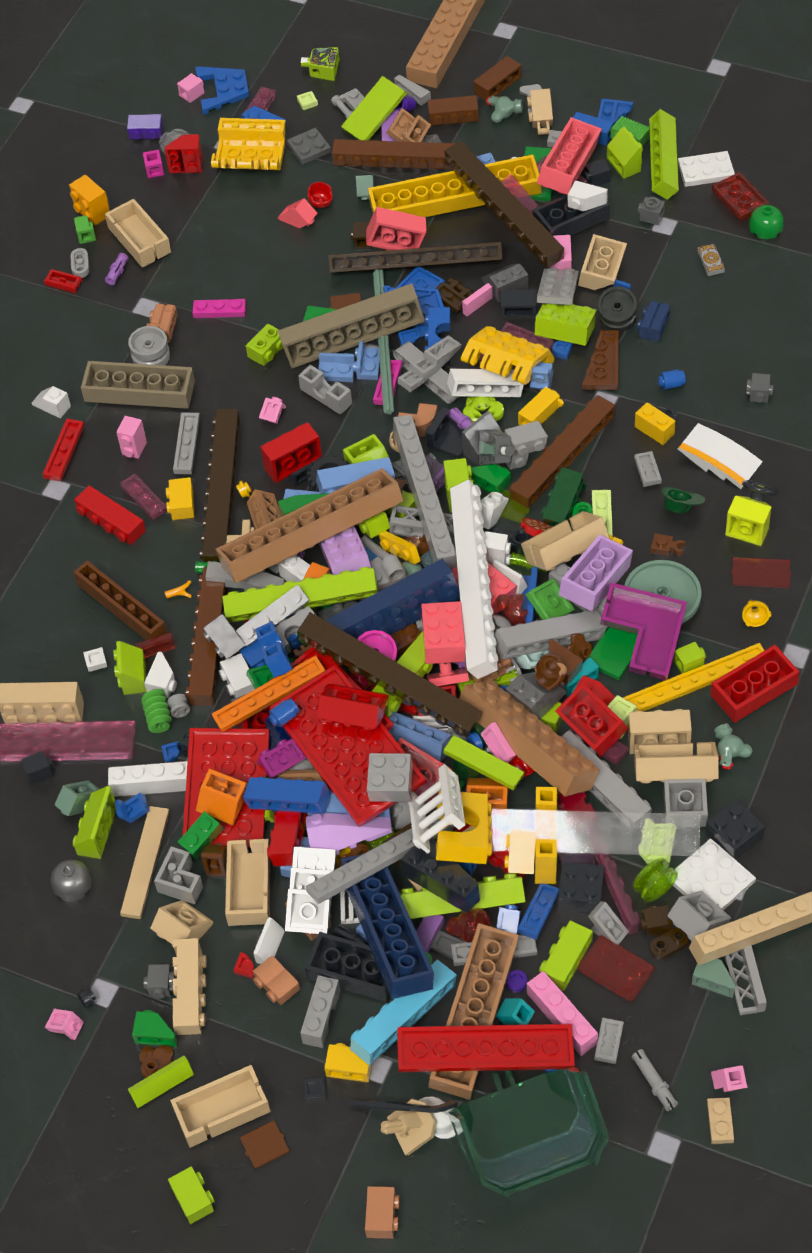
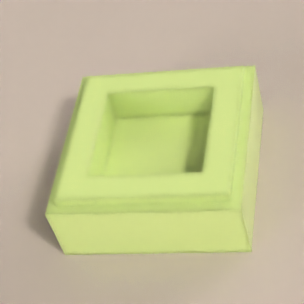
M312 91L297 96V101L302 110L318 106V101Z

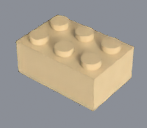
M690 710L635 711L629 713L628 739L630 754H634V744L691 743Z

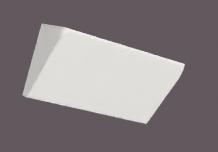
M495 560L493 562V567L517 585L516 595L520 596L527 588L523 576L499 561Z
M270 917L267 918L254 950L255 961L259 964H262L271 955L275 957L284 935V929Z

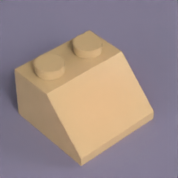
M181 900L160 907L150 929L173 946V939L198 938L199 940L213 925V921Z

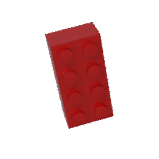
M773 645L711 683L710 695L735 723L798 685L800 671L776 645Z

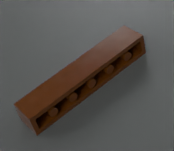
M88 560L73 572L79 587L152 646L158 644L168 635L163 620Z

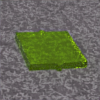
M504 490L502 495L509 499L500 517L521 523V520L530 513V507L526 508L510 498V492Z

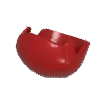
M315 182L309 186L307 197L313 207L325 208L332 202L333 195L328 184Z

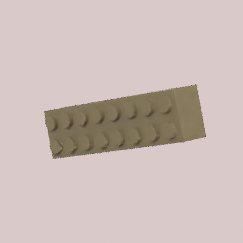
M411 283L278 330L290 366L294 368L319 359V353H337L359 345V341L365 343L425 322L413 284Z

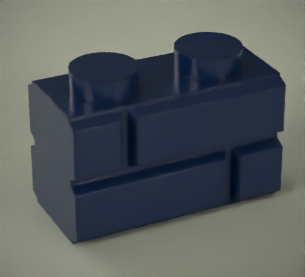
M651 301L648 307H644L643 319H639L637 324L640 338L650 339L655 342L660 341L670 317V305Z

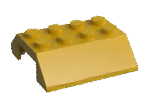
M220 118L218 126L219 143L216 157L215 153L212 155V168L281 170L285 148V120Z
M486 326L469 339L461 356V361L475 366L482 353L484 356L480 363V368H486L487 371L502 375L503 377H507L512 366L515 365L516 368L512 374V380H518L519 383L525 385L530 382L532 368L540 362L552 364L554 362L550 349L543 347V345L528 342L524 338H517L508 332H501L490 326Z

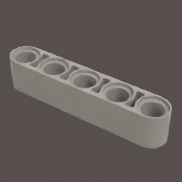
M408 341L393 351L395 359L402 360L403 367L408 371L411 370L412 363L424 356L423 352ZM440 368L423 384L447 404H450L460 396L451 395L447 385L449 374Z

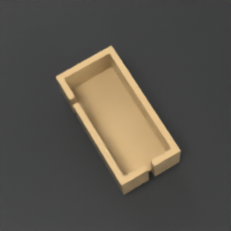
M134 199L105 213L109 230L115 237L117 236V239L141 267L154 262L156 257L159 259L171 253L168 237Z
M582 511L569 518L573 531H571L569 522L565 520L521 543L527 563L550 571L555 569L556 565L570 561L573 556L583 554L599 534L609 538L603 518Z
M77 682L0 683V713L5 724L61 723V721L68 724L82 723L84 701Z
M698 742L697 755H693V743L634 744L636 781L651 783L652 781L664 782L666 779H705V782H710L713 779H718V753L715 742Z
M268 839L250 840L252 853H248L246 840L227 841L225 915L228 926L265 924L267 918L270 917L271 859L267 856V847L270 846Z
M252 1065L170 1100L189 1148L208 1140L207 1135L211 1134L213 1138L270 1112L268 1101Z

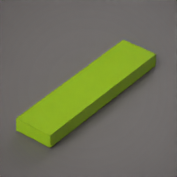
M453 735L443 750V753L513 791L524 776L523 771Z

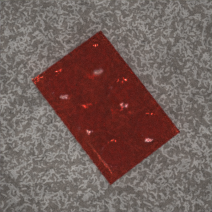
M741 172L712 185V191L740 221L750 217L757 207L769 205L770 203Z
M602 935L599 936L578 965V971L631 1003L655 968Z

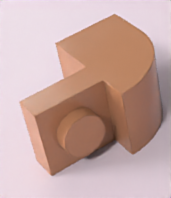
M419 403L417 414L399 412L398 417L412 415L418 437H423L427 427L433 423L434 416L438 413L437 405Z

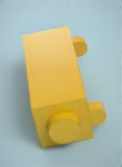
M545 387L518 412V424L524 425L539 421L542 424L559 407L564 405L560 395L556 391Z

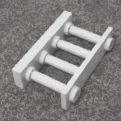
M445 764L438 768L439 781L419 796L412 792L411 802H408L413 843L417 848H422L427 854L431 851L429 839L449 824L454 825L459 830L465 826L458 776ZM438 791L441 792L431 801L424 805V802L427 801L430 797H432ZM442 803L441 807H439L437 810H435L433 813L426 817V814L428 812H430L432 809H434L436 806ZM444 815V818L442 820H440L438 823H436L434 826L428 829L429 825H431L433 822H435L437 819Z

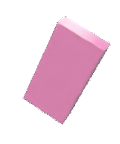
M489 283L462 301L464 315L469 316L493 298L492 286Z
M496 722L490 723L481 733V736L493 756L509 763L516 755Z

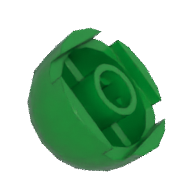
M772 205L757 207L750 216V232L752 234L754 232L761 239L777 237V234L783 231V215L777 207Z

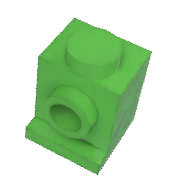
M87 215L74 218L79 243L96 241L92 221H88Z

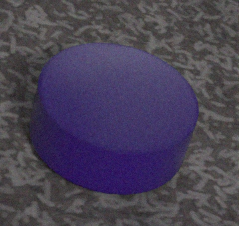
M520 970L511 971L506 981L508 989L512 992H522L526 989L528 983L526 974Z

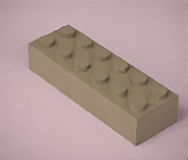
M88 361L81 391L84 402L189 409L195 378L192 367Z

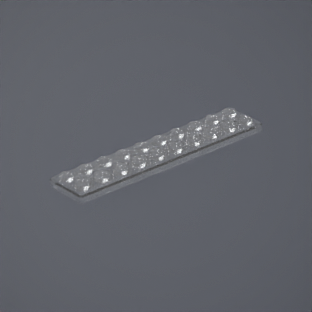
M492 809V851L510 850V847H506V834L510 835L512 830L536 832V839H557V852L699 856L700 814Z

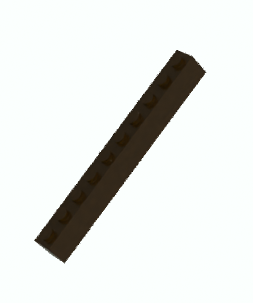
M461 140L444 150L445 164L454 170L458 178L461 177L465 185L474 191L478 199L483 200L486 207L495 213L498 220L503 221L506 228L515 234L517 240L524 243L527 250L536 256L540 264H544L548 269L564 259V247Z
M501 242L329 254V269L331 273L502 260Z
M216 409V417H213V427H215V430L211 431L213 445H210V456H212V459L208 461V467L211 471L210 474H207L209 488H206V499H208V502L204 503L206 518H203V529H205V533L201 534L203 548H200V559H203L204 562H212L214 560L221 563L216 548L227 544V535H230L240 427L238 409Z
M309 612L297 630V638H299L302 644L313 646L319 654L330 656L336 664L347 666L353 674L364 676L370 684L381 686L387 694L398 696L404 704L415 706L421 714L432 716L438 724L449 726L459 736L464 735L468 737L480 718L481 711Z

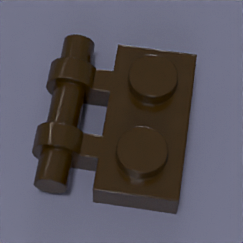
M452 277L449 278L448 284L443 282L435 288L439 290L443 305L450 307V310L454 313L462 310V301L473 294L472 289L464 287L462 282Z

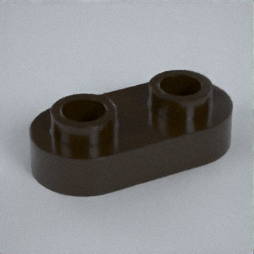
M673 928L651 941L650 953L656 959H666L688 946L689 938L681 928ZM681 935L682 938L677 939L675 936ZM661 944L664 947L658 948L657 945Z

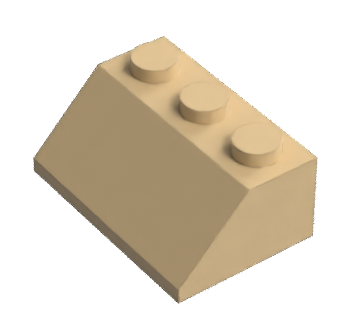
M593 234L581 270L578 286L597 290L614 284L627 243Z

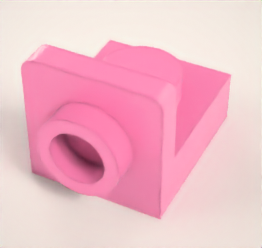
M265 398L259 418L277 424L281 411L286 409V405L279 398Z
M54 1009L45 1028L49 1032L62 1033L71 1040H75L84 1022L72 1011Z

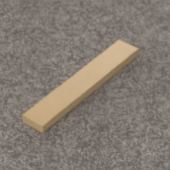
M149 806L150 811L147 813L120 912L121 917L142 919L170 814L167 808Z

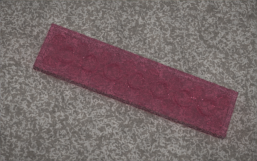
M135 721L0 724V761H21V759L40 751H44L45 756H50L51 760L133 759Z

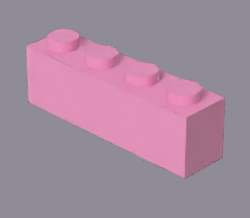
M544 971L527 983V995L553 1024H572L573 1048L580 1056L597 1045V1031Z

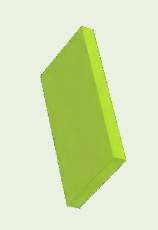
M382 76L343 123L342 129L358 140H370L407 93Z

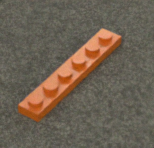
M315 655L292 668L286 674L274 678L212 713V716L221 732H224L283 699L323 673L325 669Z

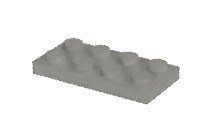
M555 267L544 269L537 294V303L572 305L579 271L571 268L559 270Z

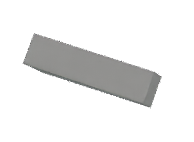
M401 75L394 78L395 85L403 89L408 96H412L419 105L422 106L428 100H431V92Z

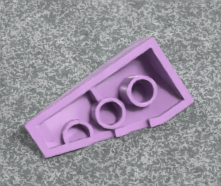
M324 813L306 817L310 848L336 850V855L339 854V850L348 846L350 849L357 847V843L363 840L372 841L392 833L390 817H374L361 827H358L348 814Z

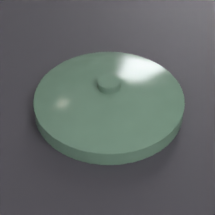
M669 560L646 562L635 568L625 582L627 587L686 601L682 624L697 612L700 605L701 586L697 577L691 570L677 562Z

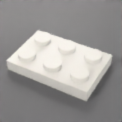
M728 151L678 158V166L685 187L735 180V173Z

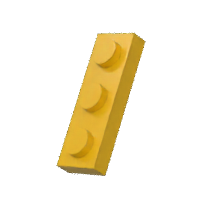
M387 531L379 534L380 545L385 551L413 564L421 561L414 544Z

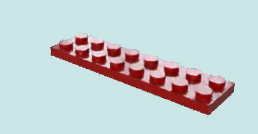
M572 1024L397 1027L398 1072L574 1069L575 1067Z

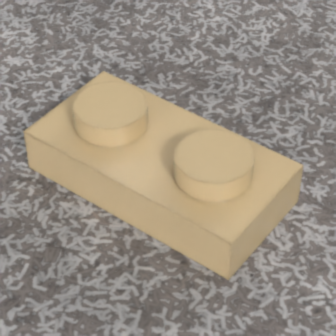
M707 1099L711 1144L734 1143L730 1099Z

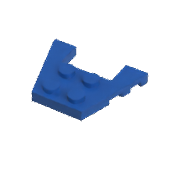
M195 67L197 77L201 78L202 81L215 79L217 97L201 100L203 114L209 113V110L213 108L216 110L222 108L221 105L230 102L232 104L249 97L245 70Z
M387 285L383 286L384 293L397 289ZM414 289L424 320L429 308L444 307L438 289ZM422 322L414 325V329L398 332L400 345L402 346L407 341L413 344L425 337V330H428V325Z

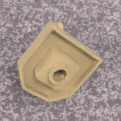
M413 1099L407 1102L408 1104L429 1106L428 1103ZM395 1111L387 1117L388 1121L381 1123V1132L385 1134L395 1133L404 1154L409 1156L434 1138L437 1120L433 1113Z

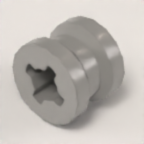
M175 694L168 699L167 703L171 708L170 712L173 717L181 718L190 712V707L184 694Z

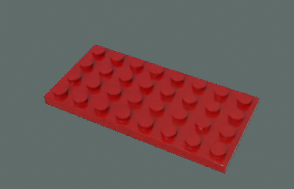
M335 664L269 708L271 710L282 701H287L288 699H292L299 708V712L296 713L297 716L282 727L291 739L294 740L357 826L361 827L397 803L369 801L367 794L369 754L406 753L382 722L374 730H364L361 726L354 725L348 727L340 722L328 723L323 721V719L317 718L319 696L330 684L354 688ZM414 763L411 793L427 783L426 778Z

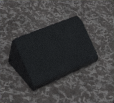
M312 462L288 476V480L294 487L308 480L307 472L309 466H312Z

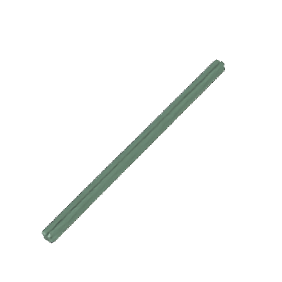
M375 269L373 272L375 296L384 293V274L382 269ZM385 335L378 338L383 410L385 414L392 415V412H394L389 337Z

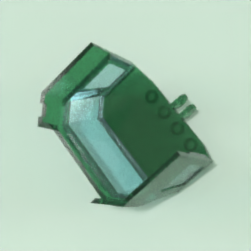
M572 1066L549 1071L516 1084L511 1071L504 1070L505 1077L510 1085L506 1088H502L499 1075L493 1073L492 1079L497 1091L468 1101L448 1112L461 1153L477 1182L511 1199L510 1195L590 1164L597 1167L600 1155L610 1138L587 1072Z

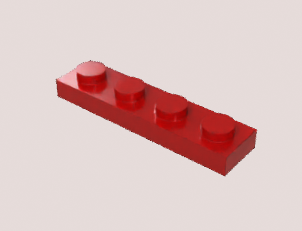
M66 419L43 472L44 479L62 480L84 429L83 421Z

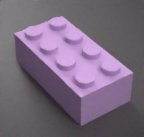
M354 526L344 532L331 536L328 540L319 542L332 575L340 574V572L346 570L352 572L359 571L362 567L371 568L368 555Z
M599 534L561 579L559 595L593 612L608 594L610 583L616 584L630 567L633 550Z

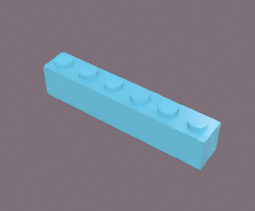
M436 960L431 965L434 971L433 990L396 998L392 1002L386 1003L381 1008L380 1013L375 1017H370L361 1030L358 1029L352 1034L350 1050L370 1066L397 1041V1027H412L455 987L457 974L439 960Z

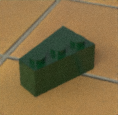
M562 467L560 473L556 474L554 481L556 484L554 489H551L548 494L549 502L547 506L543 507L541 512L544 523L556 526L565 520L570 522L569 518L572 517L573 508L581 500L578 496L581 490L585 491L587 488L583 473Z

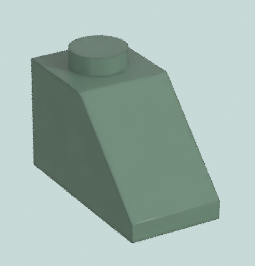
M356 176L357 197L361 196V200L369 199L368 188L374 187V176Z
M89 780L63 785L55 806L66 816L81 814L84 811L86 800H89L91 793L99 790V788Z
M715 959L702 965L697 963L693 973L692 985L733 998L735 984L722 960Z

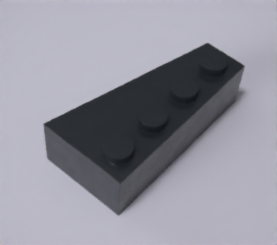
M432 838L429 839L431 851L428 854L422 848L419 849L414 845L400 859L402 875L467 914L480 901L479 884L457 862L436 860V842Z

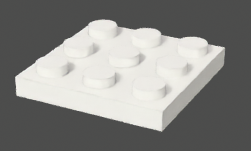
M710 838L667 876V881L683 895L703 891L724 910L755 883L756 877Z

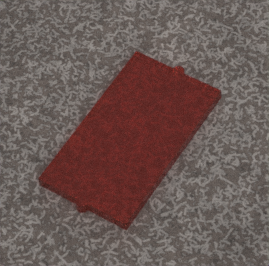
M733 558V569H731V574H733L732 585L789 588L790 576L792 575V572H790V560Z

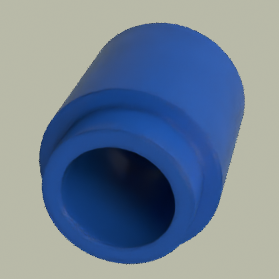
M676 369L661 372L660 376H658L659 386L663 387L664 390L681 387L686 384L684 371Z
M292 699L284 700L269 711L270 716L268 718L274 726L282 727L297 716L296 713L299 712V708Z

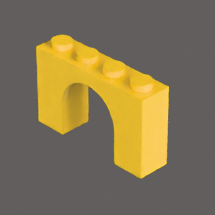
M536 787L535 884H556L557 787Z
M460 792L465 823L471 825L474 829L468 832H438L436 860L486 864L487 856H491L492 843H488L491 842L492 830L488 829L491 828L492 817L488 816L491 814V803H488V794Z

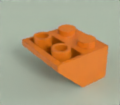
M209 769L200 788L196 812L202 814L205 811L212 818L233 826L244 803L243 796L247 784Z
M491 778L468 779V793L488 794V803H491L490 815L499 813L507 816L508 787Z

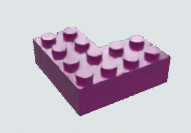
M610 583L600 625L638 634L628 671L645 676L646 672H649V677L667 680L687 604L686 601Z

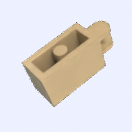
M550 89L530 90V97H527V106L531 107V112H528L529 122H532L533 128H537L538 135L549 134V126L553 125Z

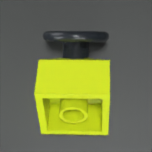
M744 480L742 485L752 490L750 497H734L727 513L725 535L762 546L769 530L771 506L765 503L764 500L766 494L777 495L779 491L777 488L765 483Z

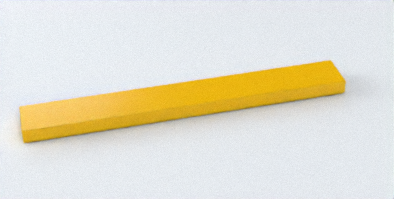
M760 643L623 697V699L637 706V711L644 712L711 685L713 681L762 653L764 649Z

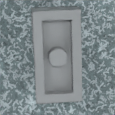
M396 555L385 557L381 562V568L375 570L379 590L406 578L405 570Z

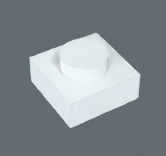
M102 647L83 652L89 672L107 667Z

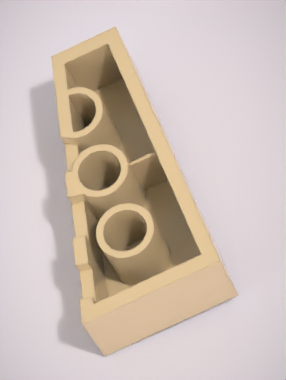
M198 938L173 939V948L177 956L173 957L174 975L177 976L176 979H173L174 996H177V998H173V1028L176 1035L201 1034V1028L205 1026V1013H202V1007L206 1006V996L202 994L203 987H206V975L203 974V968L207 967L206 955L202 954Z

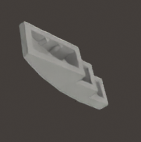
M448 335L426 349L424 356L411 364V370L398 377V384L409 392L413 391L445 365L461 348L462 344Z
M208 561L206 581L224 582L225 587L242 588L244 592L250 588L262 589L271 584L276 586L284 585L283 578L266 572L256 573L244 581L235 583L223 569L221 563Z

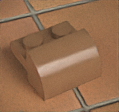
M401 108L386 133L396 141L421 142L431 124L421 116L413 117Z

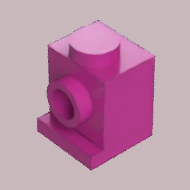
M159 150L144 152L143 157L148 178L163 176L164 172Z

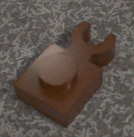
M655 533L650 552L669 556L670 552H673L677 556H683V549L678 547L685 548V541H673V536Z

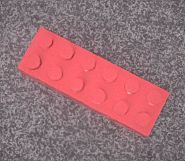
M571 117L541 166L537 184L568 195L574 182L577 181L594 152L602 129Z

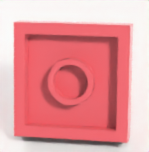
M451 662L439 663L440 673L426 675L427 680L436 686L469 681L465 668L452 670Z

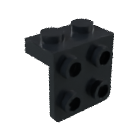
M442 407L439 413L435 414L431 426L427 427L425 431L427 446L455 457H461L463 454L462 431L464 429H460L457 423L450 421L449 409Z

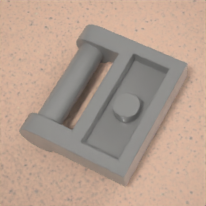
M355 88L340 96L335 95L331 102L338 106L346 115V119H348L365 97ZM344 103H346L353 111H350Z

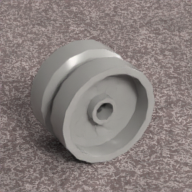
M144 326L135 330L129 337L128 345L134 364L165 366L168 363L170 350L163 330L154 326Z

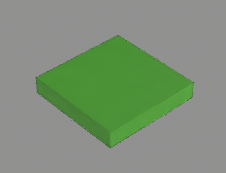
M554 578L525 594L542 620L566 616L575 610L568 599L559 595L560 587Z

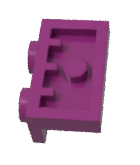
M284 739L273 750L266 749L259 754L260 757L257 763L259 766L262 765L270 779L305 761L306 757L293 739L288 741Z

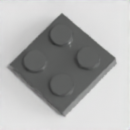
M316 128L287 140V145L302 165L331 153V147Z

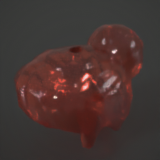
M500 594L495 599L496 608L504 612V615L513 626L526 624L524 616L528 612L527 609H521L525 594H514L511 596Z
M480 908L471 909L467 914L462 912L458 917L449 919L446 928L449 934L458 936L464 942L471 943L473 942L478 923L490 926L491 920L486 911Z

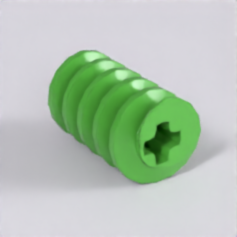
M162 689L148 691L141 699L148 729L153 733L165 732L169 730V723L171 722L165 692Z

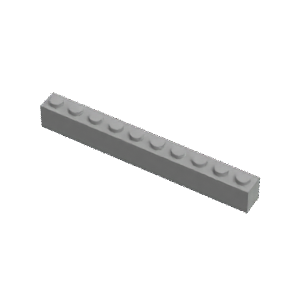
M412 415L393 417L394 437L433 563L443 558L449 568L453 570L456 564V553Z

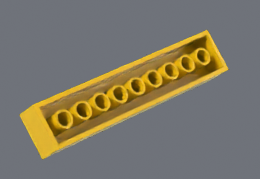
M534 155L484 164L516 198L541 194V185L537 184L539 172ZM454 171L368 188L373 214L376 207L428 217L485 205L483 200L478 199L474 191L468 188L461 177L458 178Z

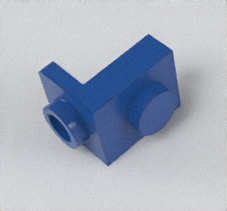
M138 793L126 802L119 799L115 801L117 816L130 823L150 811L146 797L142 793Z

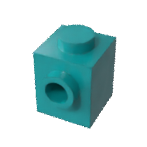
M509 998L504 1000L496 1017L505 1025H528L535 1011L521 998Z

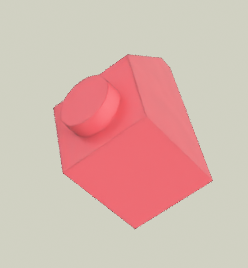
M303 198L287 206L278 216V219L298 228L308 227L315 221L313 218L317 212Z

